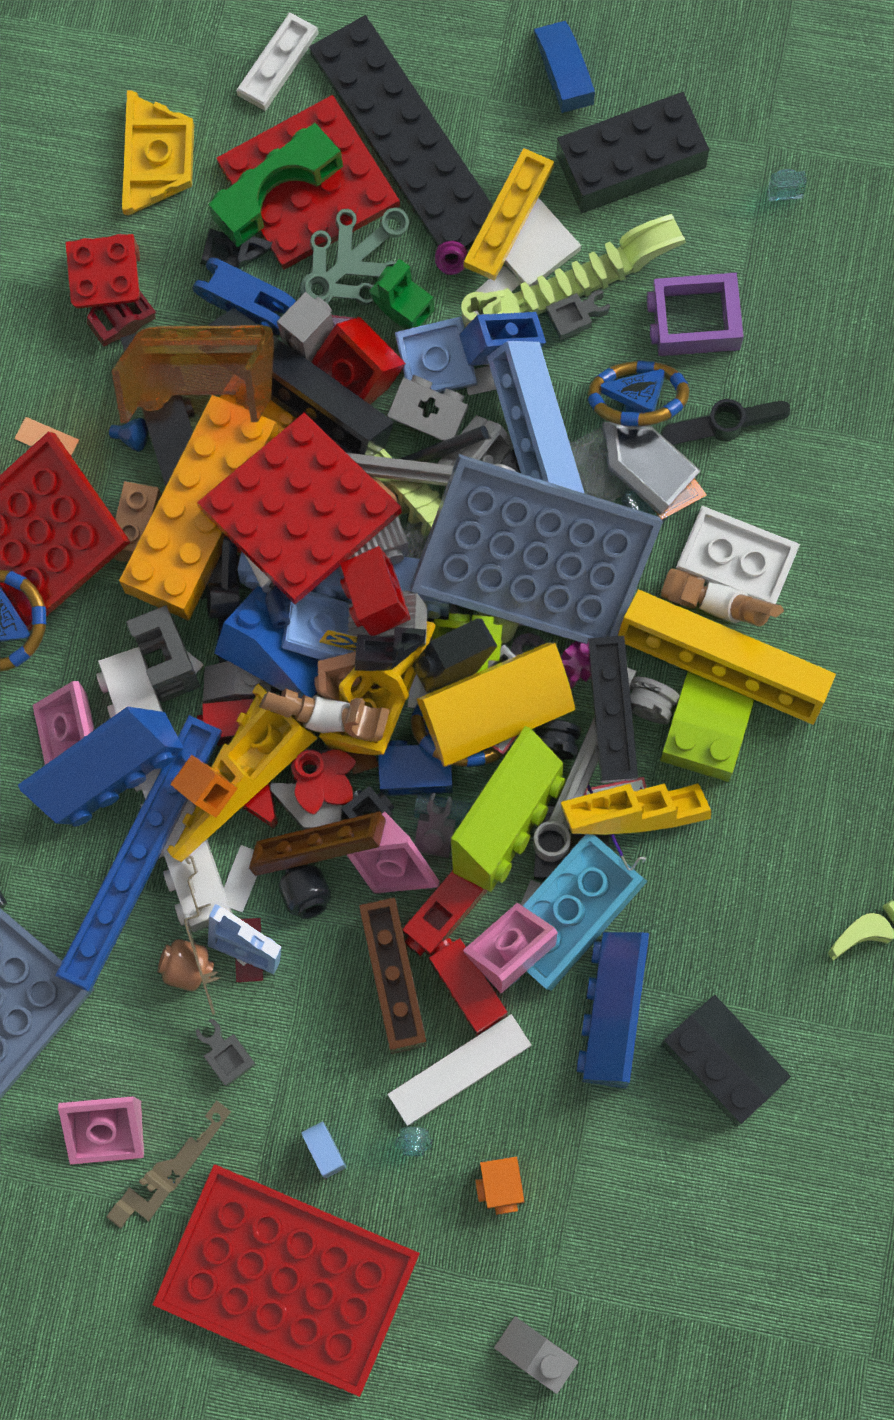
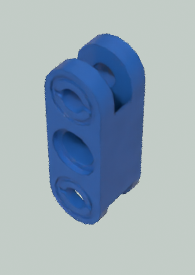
M209 258L206 267L213 276L209 283L200 280L195 281L192 286L193 291L205 301L227 312L232 308H236L269 333L280 335L277 321L281 317L274 313V311L285 314L296 301L284 291L217 258Z

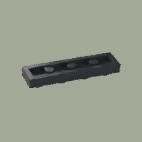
M624 636L588 638L587 646L601 783L637 780L638 770Z

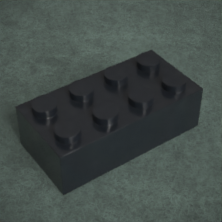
M684 92L557 137L556 157L581 214L706 168L709 147Z

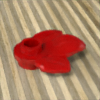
M335 749L322 754L314 750L301 752L292 761L291 765L292 775L297 781L294 793L299 805L307 813L315 815L320 810L324 801L332 805H345L353 799V791L345 774L353 769L356 761L346 752ZM306 765H314L316 771L311 774L305 773L303 768Z

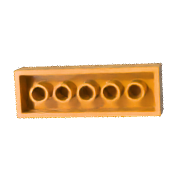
M214 395L211 396L119 580L126 594L158 608L166 605L170 613L189 621L222 554V545L225 534L198 508L197 502L279 434L275 421Z

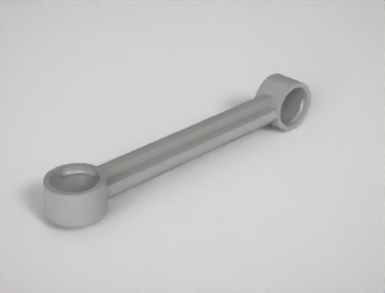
M347 453L369 476L447 486L454 467L451 465ZM493 464L508 470L515 471L514 469L506 465Z
M627 667L630 690L637 671ZM595 718L592 720L549 821L542 823L535 831L533 847L535 853L542 860L548 862L559 861L565 857L569 850L571 838L568 830L570 827L561 808V802L584 795L599 761ZM549 830L559 832L565 841L563 848L557 852L543 850L538 843L539 836L543 832Z

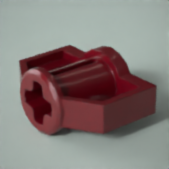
M141 291L139 300L133 302L141 312L138 315L133 314L126 303L92 307L87 316V325L103 347L118 339L121 340V337L136 333L143 325L156 319L155 310ZM98 310L104 313L114 328L109 331L106 330L96 316Z

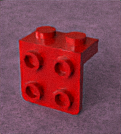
M116 234L111 237L82 238L76 241L65 242L70 298L75 308L123 304L139 300L140 288L137 262L140 261V252L134 234Z

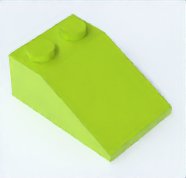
M688 671L660 761L729 782L734 771L754 699Z

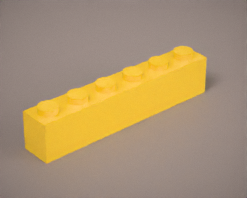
M639 589L624 616L618 636H624L626 645L814 725L836 676L835 673Z

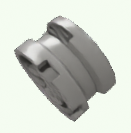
M639 676L634 677L630 686L632 689L630 694L632 713L654 723L668 724L672 716L670 709L672 706H676L680 697L679 694L672 688L653 679Z

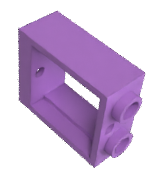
M737 273L654 279L652 291L647 292L648 313L654 312L655 323L650 324L651 345L657 344L658 356L741 349L744 336ZM721 293L724 330L668 334L665 296Z

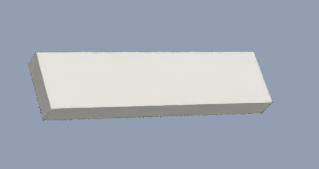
M511 1014L390 1092L388 1096L406 1125L409 1126L532 1045Z

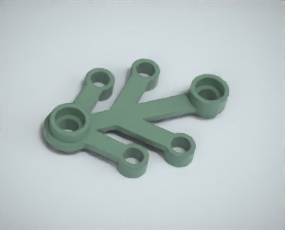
M400 208L388 209L381 218V226L351 251L352 231L357 217L350 209L340 210L335 219V224L339 229L337 264L326 272V251L330 247L331 237L323 230L314 232L310 239V247L313 250L312 273L303 279L301 295L306 292L312 298L320 297L326 303H329L332 298L356 299L361 305L371 304L373 302L372 297L363 299L359 291L363 288L370 290L373 287L372 284L365 282L359 286H352L336 282L344 275L379 278L386 267H393L396 263L395 261L373 263L362 262V260L389 237L397 238L405 233L409 225L407 214ZM348 215L351 217L352 223L348 226L343 225L340 222V217ZM391 219L397 220L400 228L397 230L390 229L388 221ZM321 236L325 238L327 244L324 247H318L314 243V239ZM314 284H319L323 287L324 293L315 295L311 287Z

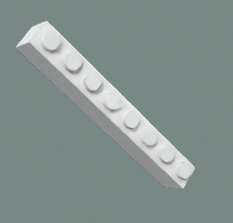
M139 647L99 660L102 672L97 673L96 676L103 694L107 692L110 694L113 703L107 706L110 718L127 706L163 712L157 692L151 686L147 676L148 666ZM154 769L146 775L147 779L145 782L134 787L136 792L143 791L145 800L161 769ZM188 800L159 857L165 856L169 869L163 871L169 891L176 890L180 901L179 904L174 906L181 925H185L184 919L186 917L197 914L187 882L188 878L194 873L192 862L188 865L185 860L180 862L174 859L167 849L169 845L175 846L185 828L182 821L186 813L192 814L196 808L195 804ZM207 839L189 855L194 857L198 873L191 878L195 889L194 895L197 905L199 907L211 903V906L200 909L201 915L199 917L188 920L192 932L209 926V915L215 904L233 914Z

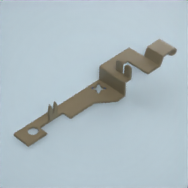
M188 856L185 861L188 865L192 862L194 873L188 878L187 882L197 914L186 917L184 923L212 1015H215L214 1006L206 984L216 981L220 977L209 979V977L218 973L215 971L203 975L188 921L189 919L199 917L201 915L200 909L211 906V903L199 907L197 905L194 895L195 889L191 878L198 873L194 857Z
M216 1100L205 1115L212 1123L200 1135L201 1137L197 1141L190 1137L174 1159L156 1163L152 1170L139 1180V1183L142 1185L148 1184L146 1188L152 1192L157 1189L151 1199L146 1201L129 1187L123 1197L109 1212L107 1218L120 1229L135 1211L149 1222L169 1193L176 1189L231 1111ZM214 1113L220 1115L221 1119L219 1122H215L212 1119ZM172 1170L176 1175H180V1177L176 1178L175 1183L173 1179L168 1178V1176L172 1175Z

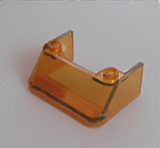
M264 325L156 326L139 331L112 369L121 423H128L138 407H143L149 411L162 408L172 395H235L237 404L249 410L251 422H259L271 399L274 354L272 329Z

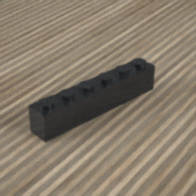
M232 308L208 324L202 351L297 419L303 413L307 414L346 453L374 456L386 447L394 421L236 308Z

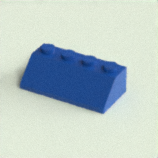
M127 706L18 784V787L24 795L56 824H72L76 827L88 822L92 818V813L100 807H107L115 803L119 799V794L127 788H134L145 782L147 779L146 775L151 771L161 769L172 763L174 760L173 756L184 748L165 712Z
M603 932L601 942L594 941L591 963L598 964L596 978L589 977L586 999L593 1000L592 1013H584L581 1033L582 1036H588L587 1050H579L576 1070L578 1073H583L582 1082L625 1089L630 1083L649 933Z

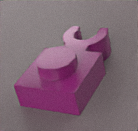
M575 641L561 655L566 675L569 678L570 689L575 687L580 678L585 682L591 678L588 646L585 643Z

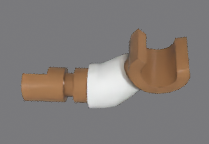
M673 568L669 570L661 591V597L665 600L692 609L696 608L697 603H700L699 609L732 623L742 621L756 626H763L770 616L776 618L784 612L781 605L752 598L745 591L712 582H708L704 586L705 579Z
M284 689L281 696L267 692L259 705L262 709L287 718L294 715L295 720L303 723L304 728L320 733L346 731L354 738L371 742L382 739L389 714V709L365 706V701L362 698L352 699L350 704L317 695L313 698L305 695L302 698H298V693L289 689Z

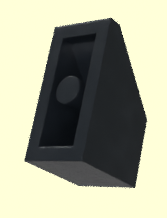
M475 619L430 641L412 667L426 693H431L477 673L498 646L482 619Z

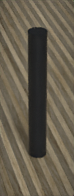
M480 426L399 459L430 462L489 438V433L485 426Z

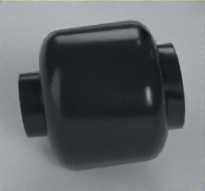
M314 865L288 868L278 883V889L287 911L302 919H311L322 914L326 910L331 898V891L322 871Z

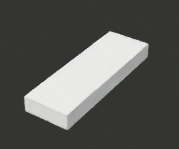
M289 12L237 88V95L266 111L318 35V27Z

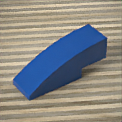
M562 21L535 28V38L551 88L555 90L561 112L564 113L594 105L595 90L581 51L567 22Z

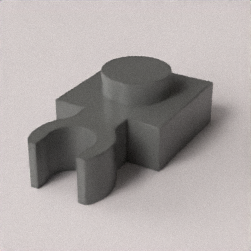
M602 290L593 292L584 301H581L578 293L546 306V313L560 341L591 328L592 321L590 317H602L609 313L610 304L603 307H598L594 304L595 301L603 298L604 292Z
M432 793L427 804L428 814L421 813L418 820L415 846L419 852L449 858L451 837L454 834L456 820L446 817L450 814L453 800L449 796L446 806L438 807L434 803L435 793Z
M210 1019L209 1021L215 1028L214 1034L206 1038L197 1029L196 1035L203 1043L210 1045L212 1048L210 1052L204 1055V1058L227 1087L256 1064L234 1034L224 1040L220 1025L214 1019Z

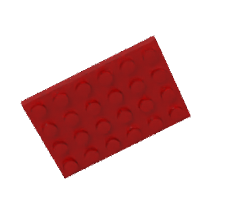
M214 1164L152 1305L361 1397L420 1253Z

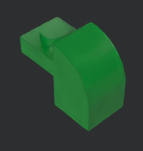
M398 259L393 267H386L379 276L378 281L369 290L370 296L376 305L391 320L405 330L422 326L435 311L434 296L412 282L410 266L401 259Z

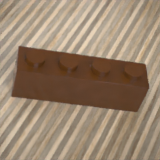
M394 897L359 905L390 1053L395 1054L426 1047V1037L396 899Z

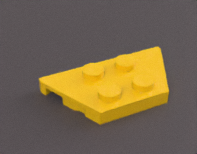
M127 90L122 194V211L124 215H131L192 187L193 119L182 113L172 112L167 106L156 101L154 104L140 98L138 93L132 90Z

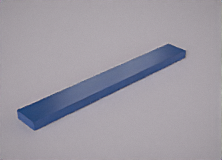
M190 715L188 716L178 735L184 749L173 756L174 760L172 763L161 768L55 975L58 978L89 993L91 992L188 802V799L170 784L191 755L207 764L222 735L220 729Z

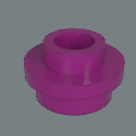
M444 242L435 251V264L445 274H458L465 269L464 260L468 251L459 242ZM450 253L457 255L455 259H446L445 256Z

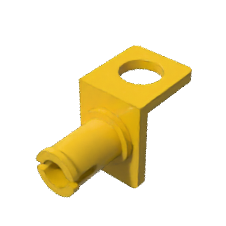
M417 652L411 653L392 670L357 671L354 670V667L339 684V690L345 702L350 704L352 699L362 698L374 683L406 700L409 697V693L401 676L419 657ZM361 676L362 681L359 688L351 693L353 682Z

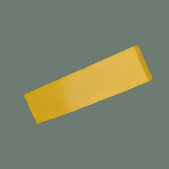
M629 783L561 802V808L572 834L607 835L638 833L673 828L711 819V809L699 783L668 791L665 783L633 791Z

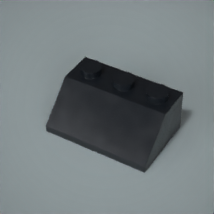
M716 995L712 996L661 1043L667 1052L736 1127L751 1116L791 1077Z

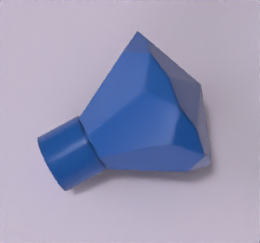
M138 418L122 426L111 425L109 436L113 439L122 440L132 450L139 452L144 449L147 443L148 427L143 418Z

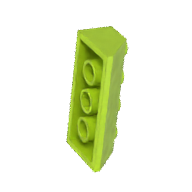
M526 726L523 728L451 837L453 873L489 892H492L498 881L501 883L505 881L511 870L512 863L510 862L516 853H523L528 845L531 829L534 825H541L547 814L549 801L552 797H559L566 782V779L563 778V762L532 729Z

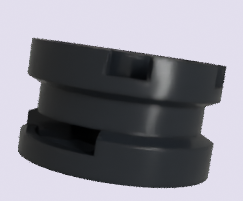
M554 719L533 728L538 737L560 760L576 759L579 750L576 746V740L581 736V727L573 723Z

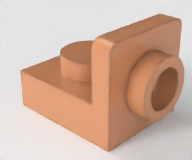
M356 651L318 661V676L315 677V687L320 697L340 701L339 684L355 667ZM362 677L356 678L351 687L359 685Z

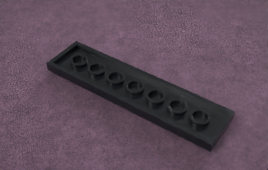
M364 15L310 45L309 52L437 248L444 242L456 241L464 245L467 250L470 249L493 205L368 17ZM450 253L445 257L446 259H453L457 255Z

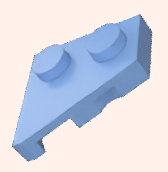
M214 905L209 915L208 947L274 974L280 963L281 946L221 906Z

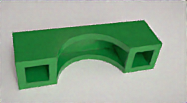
M313 123L307 129H300L281 149L272 150L266 156L264 162L254 169L246 170L235 184L228 189L220 190L214 195L208 204L212 219L230 240L239 247L264 228L261 208L265 197L273 188L288 181H304L316 187L343 167L340 149L316 123Z

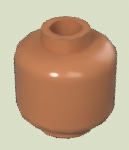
M176 939L171 946H164L157 972L162 974L164 983L187 991L197 990L202 979L191 943L186 940ZM194 943L203 975L211 973L214 962L208 960L209 953L207 948Z

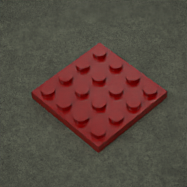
M333 95L216 158L219 167L232 186L246 170L256 168L265 161L266 156L272 150L281 149L291 141L297 131L302 128L307 129L313 123H316L340 149L343 167L316 187L304 181L284 182L273 188L263 201L261 216L264 228L259 232L264 240L272 242L270 250L283 270L313 254V250L310 247V239L314 232L319 230L327 232L331 237V244L338 241L339 229L335 224V219L340 210L350 209L356 214L357 221L352 231L354 232L382 217L388 209L400 207L399 198ZM342 215L340 222L348 226L352 223V219L348 215ZM321 236L314 239V243L318 247H324L327 244L325 238Z
M305 413L300 415L197 502L198 508L295 605L339 568L342 562L347 561L402 513V507Z
M49 431L0 475V570L13 571L26 577L39 591L46 607L47 617L131 543L55 433ZM0 583V587L27 629L31 631L33 627L32 607L28 598L22 591L6 583Z

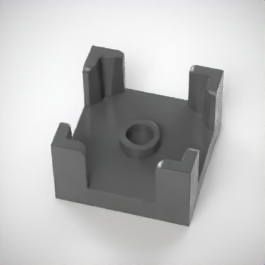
M166 605L126 621L132 637H135L143 655L161 649L166 659L165 662L148 668L146 671L151 686L157 691L161 703L201 687L177 626Z

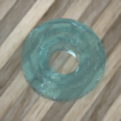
M406 1127L400 1129L399 1137L395 1139V1146L401 1149L402 1153L406 1156H422L426 1150L432 1148V1139L429 1138V1131L427 1129Z

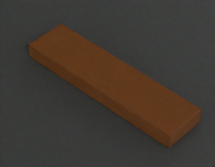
M375 812L259 840L256 842L249 869L255 876L378 848L380 847L386 819L381 812Z

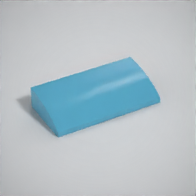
M586 834L523 905V907L552 925L558 932L556 945L527 970L545 989L550 991L553 990L594 941L647 883V880L634 869L631 871L627 870L622 858L594 834Z

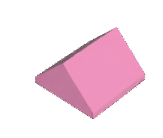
M79 681L70 682L33 705L45 765L95 730L88 696Z
M386 812L382 813L386 823L380 847L347 855L374 894L436 888L439 886L440 881L411 838Z
M516 903L469 944L463 952L498 991L502 993L556 945L558 932L552 925L519 903Z
M132 1096L58 1104L70 1165L144 1158L141 1100Z

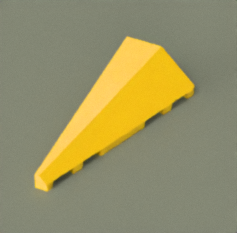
M259 683L252 691L255 698L247 713L241 712L237 719L240 726L230 745L224 743L212 765L214 770L238 789L217 818L196 806L192 814L186 813L182 821L185 825L176 845H169L167 849L168 853L180 862L185 860L186 857L317 739L311 730L304 728L303 723L295 720L294 715L287 718L260 708L259 705L264 695L269 691Z

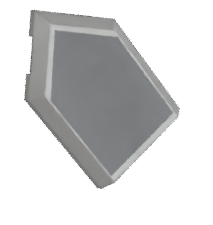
M612 422L602 423L603 436L606 438L608 454L606 455L608 469L660 515L701 471L651 425L635 427L621 426Z

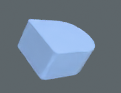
M323 1121L301 1132L321 1175L325 1179L346 1168Z

